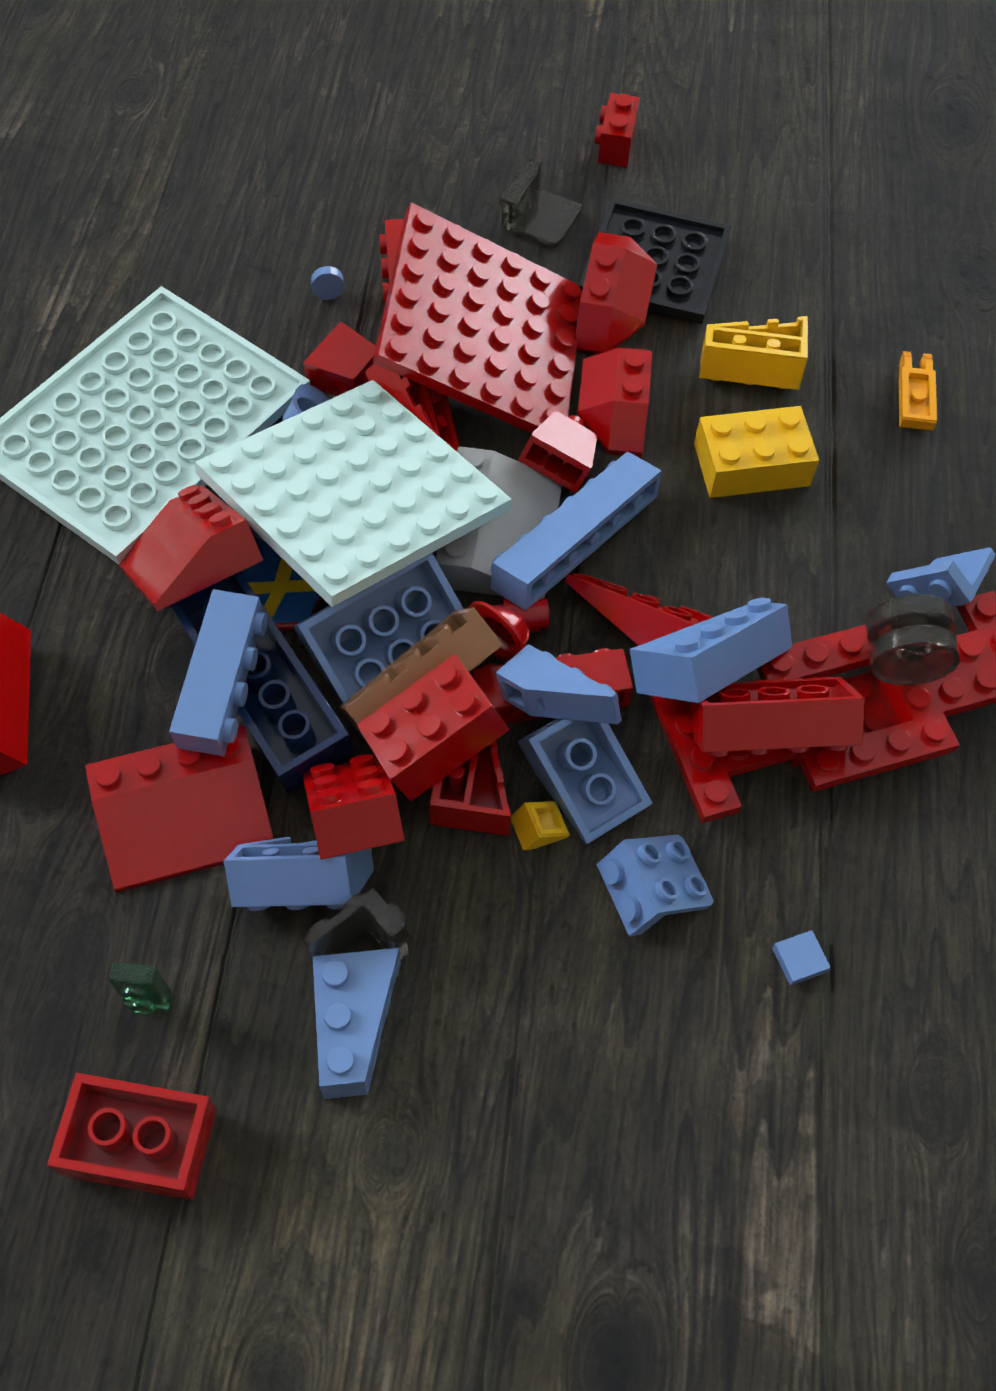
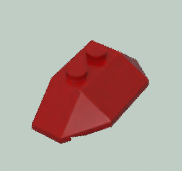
M599 232L593 242L580 299L575 340L578 342L577 351L598 354L615 348L645 326L657 263L631 237Z
M615 347L583 359L578 417L584 421L585 426L597 435V439L602 443V447L607 454L624 455L628 451L637 457H642L649 405L651 350Z

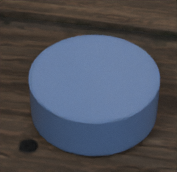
M320 267L311 276L312 291L320 299H335L344 291L343 275L335 267Z

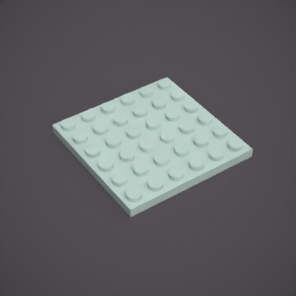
M374 380L195 461L196 474L233 510L244 517L248 525L331 607L510 510L512 501L507 494Z

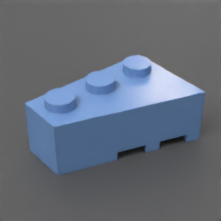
M291 837L238 844L224 860L231 907H247L251 911L264 910L270 906H286L290 910H300L310 905H326L330 909H341L353 904L374 871L371 848L320 860L317 841L291 843Z
M399 948L313 956L319 1087L324 1099L368 1095L384 1024L389 1013L391 997L401 965Z

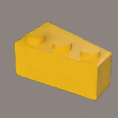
M808 316L797 317L795 323L779 324L778 319H768L766 325L749 326L748 321L707 324L700 358L699 378L799 390L808 358Z

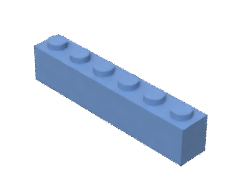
M628 451L616 461H611L606 469L596 478L589 479L585 486L574 496L567 497L557 510L552 514L544 516L535 528L529 533L522 534L512 547L504 553H499L494 558L490 568L492 572L491 589L526 611L657 498L662 470Z

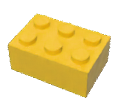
M801 406L705 416L699 419L694 446L709 498L811 485L819 458Z

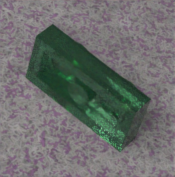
M112 962L108 980L131 1011L152 1014L155 1013V1009L169 1010L172 992L157 966Z

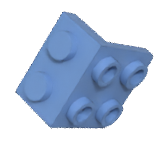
M988 547L937 558L927 566L894 572L886 583L909 614L933 611L956 605L963 606L971 603L996 554L992 548Z
M679 835L623 840L596 864L629 937L643 934L665 915L705 910L713 904V898L707 883L703 879L688 845Z

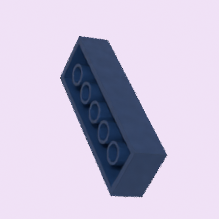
M241 572L170 605L175 617L194 647L213 589L256 596ZM261 603L263 612L268 615L267 629L264 636L258 637L256 644L258 649L257 664L254 671L248 672L245 682L248 684L247 699L243 707L238 706L237 715L288 794L304 784L302 773L310 772L311 767L322 763H333L335 765L355 753L348 732Z

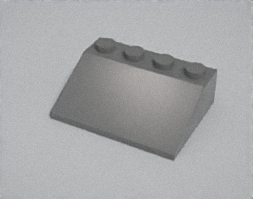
M458 446L457 452L512 499L511 508L504 514L439 548L436 561L453 590L501 596L491 589L492 572L490 568L494 558L499 553H504L512 547L522 534L529 533L535 528L544 516L552 514L559 508L562 485L527 465L496 451Z

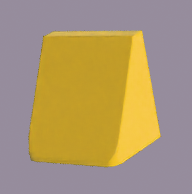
M556 801L527 802L511 816V822L523 850H533L570 836Z

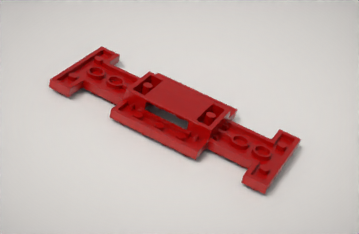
M995 591L976 595L971 603L957 606L961 617L970 631L967 633L909 648L894 617L794 643L791 649L756 669L761 680L828 677L871 665L867 673L844 678L849 685L865 698L863 745H849L847 750L833 751L825 747H810L807 752L794 753L784 748L770 749L769 753L763 755L750 754L743 750L730 751L728 756L723 757L710 756L706 752H702L694 740L689 702L649 695L701 822L706 823L740 812L742 805L730 777L790 760L793 767L800 765L812 792L955 752L960 744L946 717L996 703Z

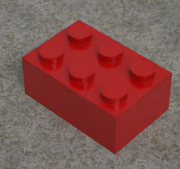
M456 654L357 724L390 780L410 801H413L510 730Z
M371 754L359 755L350 759V763L334 766L333 763H322L311 767L310 772L302 773L320 860L405 841L396 793L390 778L377 757Z
M76 1073L47 1166L63 1177L193 1200L217 1109L209 1096Z

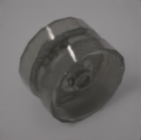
M921 594L894 597L869 611L865 619L866 635L869 646H871L869 649L871 670L873 676L882 682L910 686L930 683L944 678L956 670L961 661L957 637L954 634L956 630L952 607L942 598Z

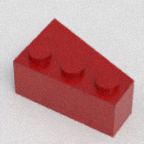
M373 364L365 371L369 381L374 380L456 452L458 451L459 443L446 395L376 364Z
M496 741L433 785L430 800V825L510 836L511 814L507 803Z

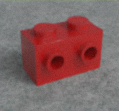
M610 93L608 105H602L599 124H603V126L597 125L594 144L600 145L598 163L628 167L640 97Z

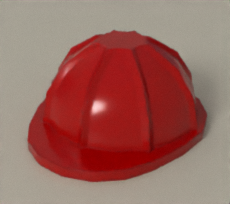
M475 601L468 607H474L502 642L503 645L492 653L498 659L508 662L526 646L530 630L523 619L524 617L514 608L501 605L491 606L482 601Z

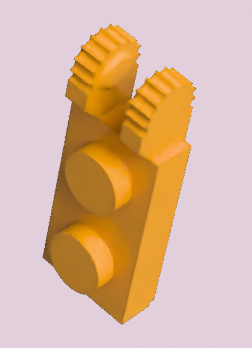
M903 351L899 364V427L933 431L937 423L936 370H933L932 354L924 353L920 360L919 368H912V353Z

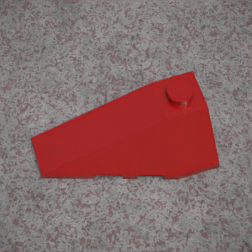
M569 574L566 576L565 582L638 646L713 618L710 615L682 605L680 608L659 606L660 598L638 593H632L631 596H628V589L626 587L587 574Z

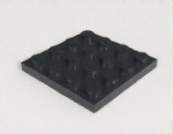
M611 198L598 233L603 232L631 237L657 263L648 312L703 324L732 225ZM590 255L578 285L580 290H583Z

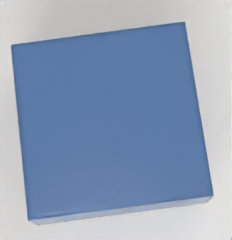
M812 930L777 942L772 947L790 986L827 973L831 968Z

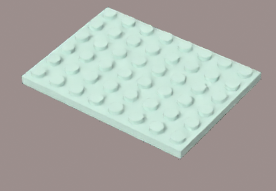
M161 286L0 418V480L119 564L169 500L178 497L179 491L193 485H198L199 487L207 485L196 474L195 461L272 426L286 412L296 388L301 384L310 385V380Z

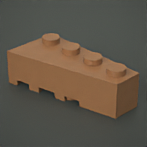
M474 607L455 610L338 708L364 738L357 726L358 723L452 655L456 654L469 672L479 666L503 644Z

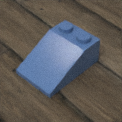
M556 718L517 741L536 776L554 801H556L585 844L590 843L653 804L608 723Z

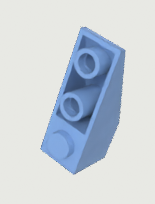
M529 644L496 672L503 699L530 716L619 724L622 721L617 693L610 686L597 683L585 676L578 668H570L556 660L549 652H542Z

